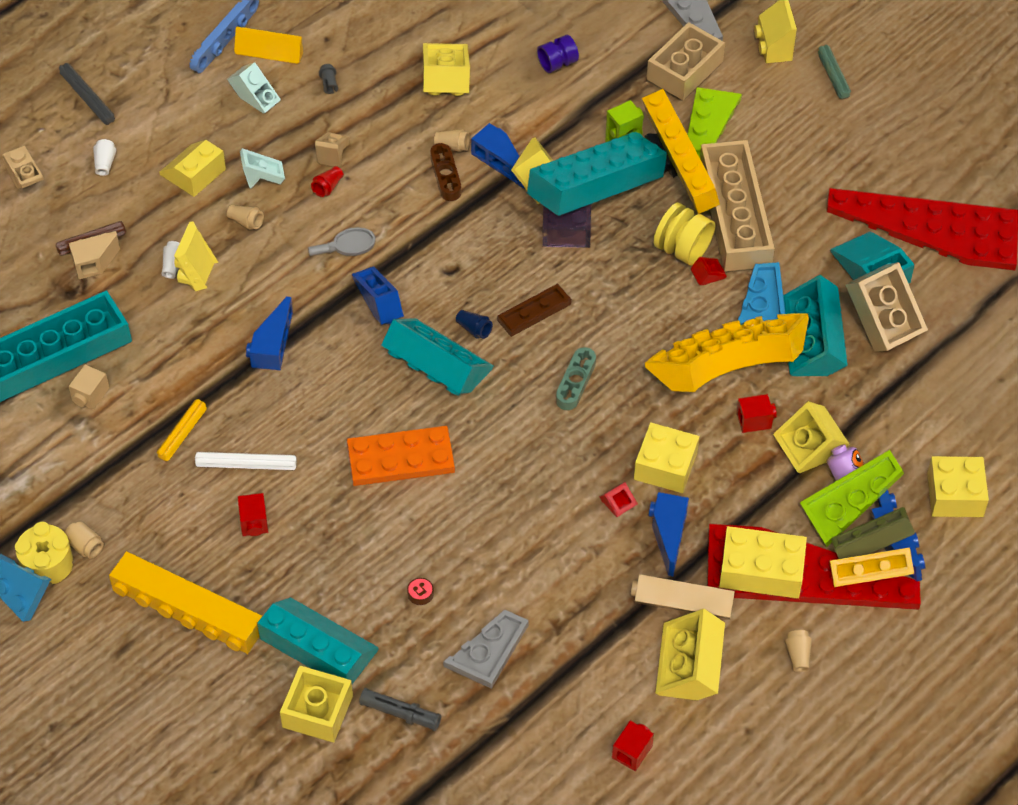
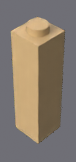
M640 574L638 581L633 580L631 596H635V603L689 613L706 609L717 618L729 620L735 593L732 590Z

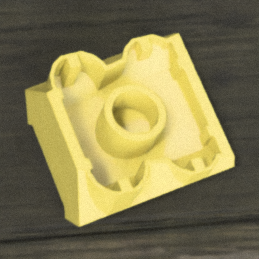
M192 221L189 222L176 250L174 264L176 268H179L177 274L178 283L187 284L193 290L199 291L207 288L205 285L214 263H218Z

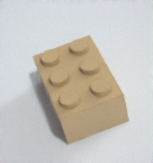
M688 22L648 60L647 80L684 100L723 62L725 42Z
M899 262L886 264L845 284L874 352L888 351L928 330Z

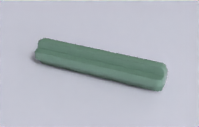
M820 46L818 48V55L840 99L850 97L851 90L830 46Z

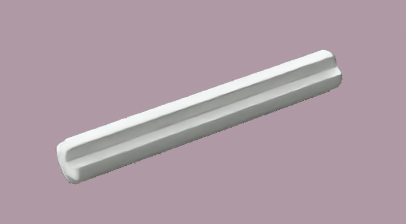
M197 452L195 464L197 467L295 470L297 459L295 455Z

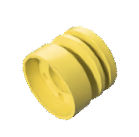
M677 202L662 217L654 235V246L661 250L664 249L668 254L675 252L677 259L692 266L699 257L704 255L715 233V221L702 214L695 215L694 210L686 208L685 205Z

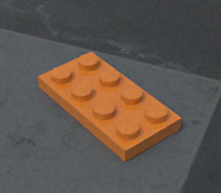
M448 426L347 439L353 486L455 473Z

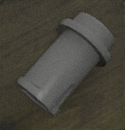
M324 64L319 70V77L322 78L324 92L327 94H333L334 91H338L335 78L337 72L331 64Z

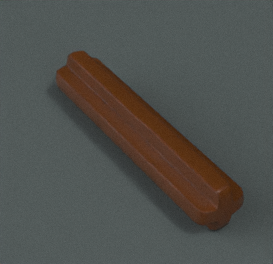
M118 221L56 243V249L59 255L63 256L71 253L69 247L71 242L116 231L117 237L126 233L125 226L122 221Z

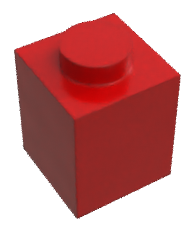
M768 394L738 398L736 414L742 433L772 429L773 418L777 417L775 404L770 403Z
M264 493L238 496L242 536H259L269 533Z
M630 720L613 745L612 759L636 772L653 747L654 733L645 725L636 724Z

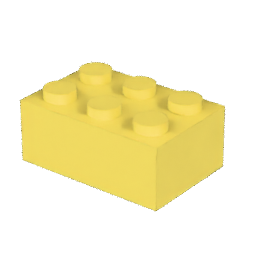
M727 526L719 588L799 599L803 580L807 537Z

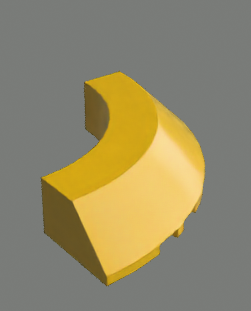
M808 313L777 314L778 319L763 321L762 316L745 321L743 325H740V320L722 324L723 328L714 330L709 333L708 329L692 334V338L674 342V348L667 352L662 349L645 362V368L671 391L695 392L708 381L736 369L771 362H793L803 351L809 316Z

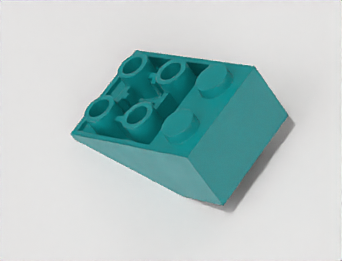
M871 231L830 250L853 280L886 264L899 262L908 284L911 283L915 264L900 247Z

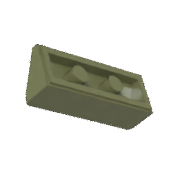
M901 507L832 537V542L839 559L873 553L914 535L915 531L905 508Z

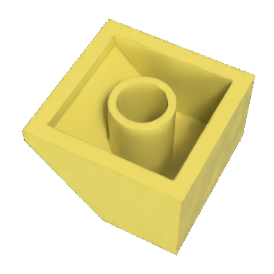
M779 0L761 13L758 18V25L754 26L755 38H759L760 55H764L766 63L792 61L797 28L788 0Z
M207 140L191 144L159 173L162 177L195 197L226 170L224 152Z
M809 401L773 434L798 473L827 463V459L833 455L832 449L843 444L846 447L849 445V442L825 406Z

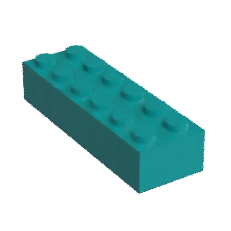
M632 132L530 169L527 194L557 216L662 178L664 176L667 152L644 138L640 133Z
M107 290L0 338V402L132 342L129 324Z

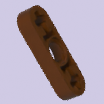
M444 143L435 144L431 147L430 156L440 195L446 201H455L461 196V182L451 148ZM441 153H442V155L444 156V160H443V161H441V158H440V155H439V154H441ZM443 169H449L452 171V173L449 175H443L440 173V171ZM451 183L453 191L449 190L447 184Z

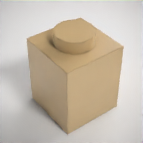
M84 365L69 385L72 401L80 407L85 406L94 410L109 390L106 373Z

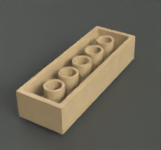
M748 140L701 144L700 160L716 188L720 205L711 208L710 211L712 220L715 221L716 225L715 233L724 272L754 269L755 264L772 263L775 248Z

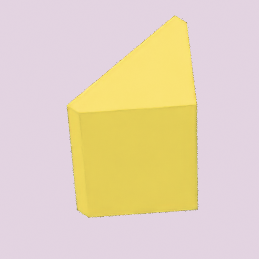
M535 137L531 139L511 171L527 190L530 169L553 160Z

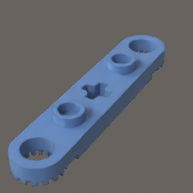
M242 0L241 3L238 2L201 43V48L197 49L196 52L194 51V55L191 56L193 59H190L191 62L189 63L190 69L198 73L203 72L215 57L222 53L223 48L235 36L236 27L244 28L248 20L256 12L259 0Z

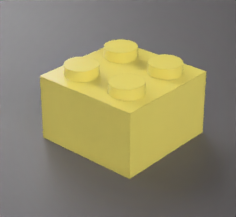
M650 422L635 462L634 480L683 493L697 456L699 436Z
M932 456L927 472L932 517H984L989 501L984 458Z
M299 666L280 711L282 728L334 743L353 697L351 680Z

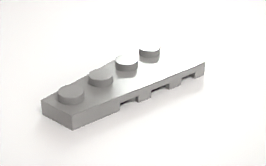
M662 0L683 27L689 22L723 41V35L707 0Z

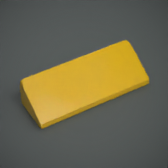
M236 27L234 51L238 55L299 64L303 55L302 37Z
M910 547L830 561L834 587L914 574Z

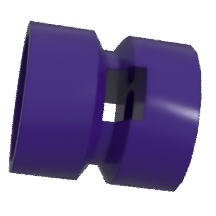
M568 34L556 38L554 42L550 41L542 44L537 48L539 62L547 73L561 69L563 64L568 66L579 60L577 46Z

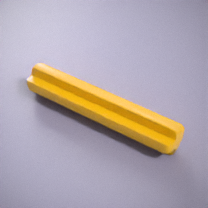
M196 399L157 450L158 458L164 461L170 460L207 410L205 402Z

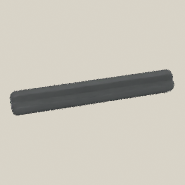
M69 63L60 65V74L100 120L106 125L114 122L115 118L112 111Z

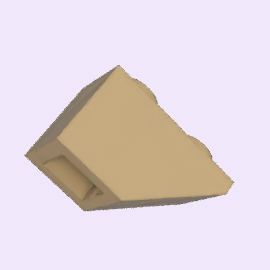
M25 146L3 154L7 172L16 188H24L44 180L43 175Z
M116 231L69 243L79 279L102 274L120 250Z

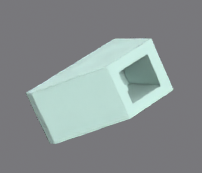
M255 62L242 66L227 79L242 100L262 113H266L281 100Z

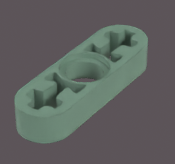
M583 347L575 351L556 392V404L559 408L572 410L577 407L596 365V354L592 349ZM588 358L589 360L585 361L583 368L580 367L581 360ZM572 375H579L583 380L575 383L569 378ZM569 390H571V397L568 400L563 399L567 397Z

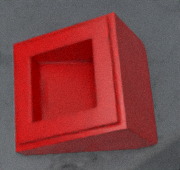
M699 257L691 267V271L699 285L710 284L727 277L719 260L716 258Z
M626 482L616 485L599 496L601 501L616 517L638 505Z

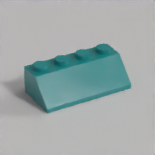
M818 275L784 294L785 314L808 313L809 316L802 353L793 362H789L790 375L829 376L848 366L838 287L822 275Z
M416 318L393 319L381 346L388 349L389 355L398 359H404L408 362L407 365L417 371L422 370L427 373L428 379L436 383H443L447 386L446 389L455 395L471 393L494 367V365Z
M291 597L273 603L257 623L259 637L262 641L311 669L351 680L352 684L379 650V647Z

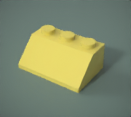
M701 609L664 623L655 692L657 695L700 700L718 694L725 622L706 609Z

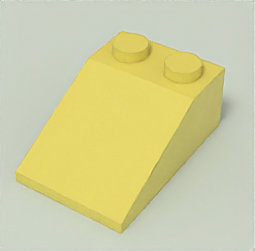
M423 43V92H428L430 95L451 93L456 96L469 93L470 63L468 44Z

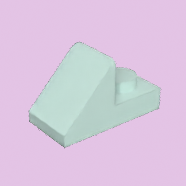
M243 148L240 150L243 170L250 189L260 178L277 184H281L285 180L282 161Z

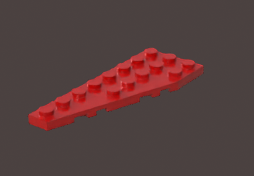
M829 188L828 213L852 222L854 220L868 224L870 229H882L889 232V236L921 248L925 246L939 251V255L956 257L960 259V263L966 265L1016 270L1018 245V210Z
M709 524L707 586L719 588L727 526L777 532L763 527ZM807 542L799 599L732 590L735 591L734 598L916 610H919L921 605L920 581L905 576L834 587L830 561L839 559L837 553Z

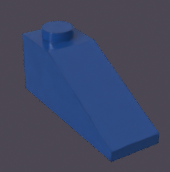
M489 123L471 138V154L525 189L511 171L520 156L508 135L502 129Z
M374 266L352 274V278L371 313L380 324H391L393 319L404 317L398 290Z
M286 296L254 332L252 342L247 343L246 357L250 358L251 368L281 370L293 315L291 297Z
M658 492L656 502L651 501L649 517H653L652 529L667 574L673 577L687 516L689 498Z

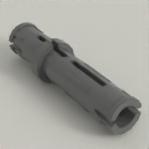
M364 688L359 699L360 705L404 719L410 725L415 723L436 731L441 722L442 716L439 713L422 709L417 703H412L411 705L374 692L368 688Z

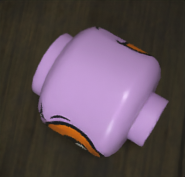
M845 444L832 449L833 455L827 459V464L836 481L864 465L858 450L855 447L847 448Z

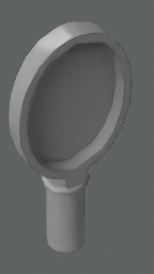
M349 228L338 233L334 238V242L308 247L309 256L337 251L346 256L361 255L374 247L375 235L366 228Z

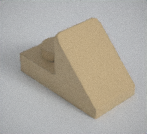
M327 132L315 141L318 163L340 167L343 149L349 145L350 136Z

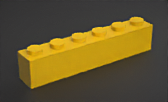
M664 89L643 97L642 100L647 116L697 213L700 214L720 205L716 188Z
M127 551L109 574L112 589L116 594L122 597L128 596L142 607L147 608L149 606L157 610L165 618L172 617L180 621L188 629L194 628L199 630L211 640L217 639L226 643L234 651L240 650L248 654L259 639L257 623L262 618V615Z

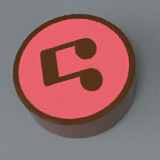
M426 578L413 579L407 587L408 599L416 605L429 603L434 596L433 584Z

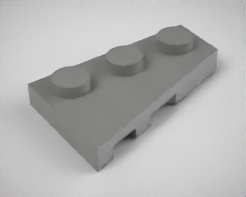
M504 610L482 628V632L473 640H468L463 644L460 651L444 660L443 666L492 689L529 626V620Z

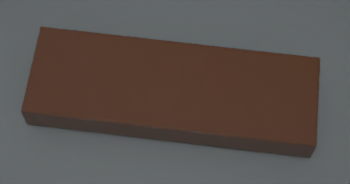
M557 283L497 316V321L512 337L571 305L572 299Z

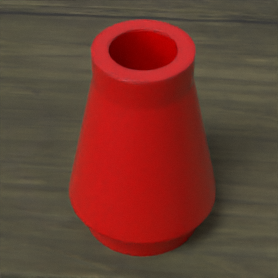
M334 166L330 170L315 176L311 183L313 192L319 197L329 196L344 176L343 171L338 166Z

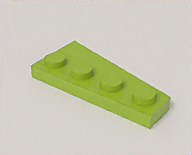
M697 87L688 137L699 158L701 144L717 143L720 135L723 134L726 128V124L732 118L736 106L739 105L742 94Z
M888 450L801 501L800 504L824 544L828 547L832 543V537L843 533L904 475V472L892 452Z

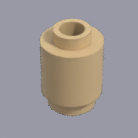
M83 522L72 523L65 530L70 546L81 556L93 559L102 551L104 543L101 541V537Z

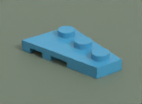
M779 262L755 264L748 292L742 305L741 315L738 318L740 325H743L747 320L755 319V317L762 316L763 321L778 319L777 314H785Z
M0 554V598L23 622L29 621L37 609L51 579L46 576H39L34 573V570L28 567L23 568L17 565L14 560Z

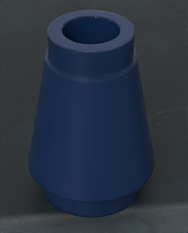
M460 310L456 315V323L477 339L487 338L492 331L493 323L487 316L465 310Z

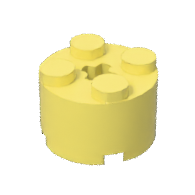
M38 522L34 527L26 530L15 543L19 565L23 568L28 567L34 570V573L39 576L50 578L52 584L64 580L72 570L73 555L68 537L63 530L56 526L49 525L46 522Z

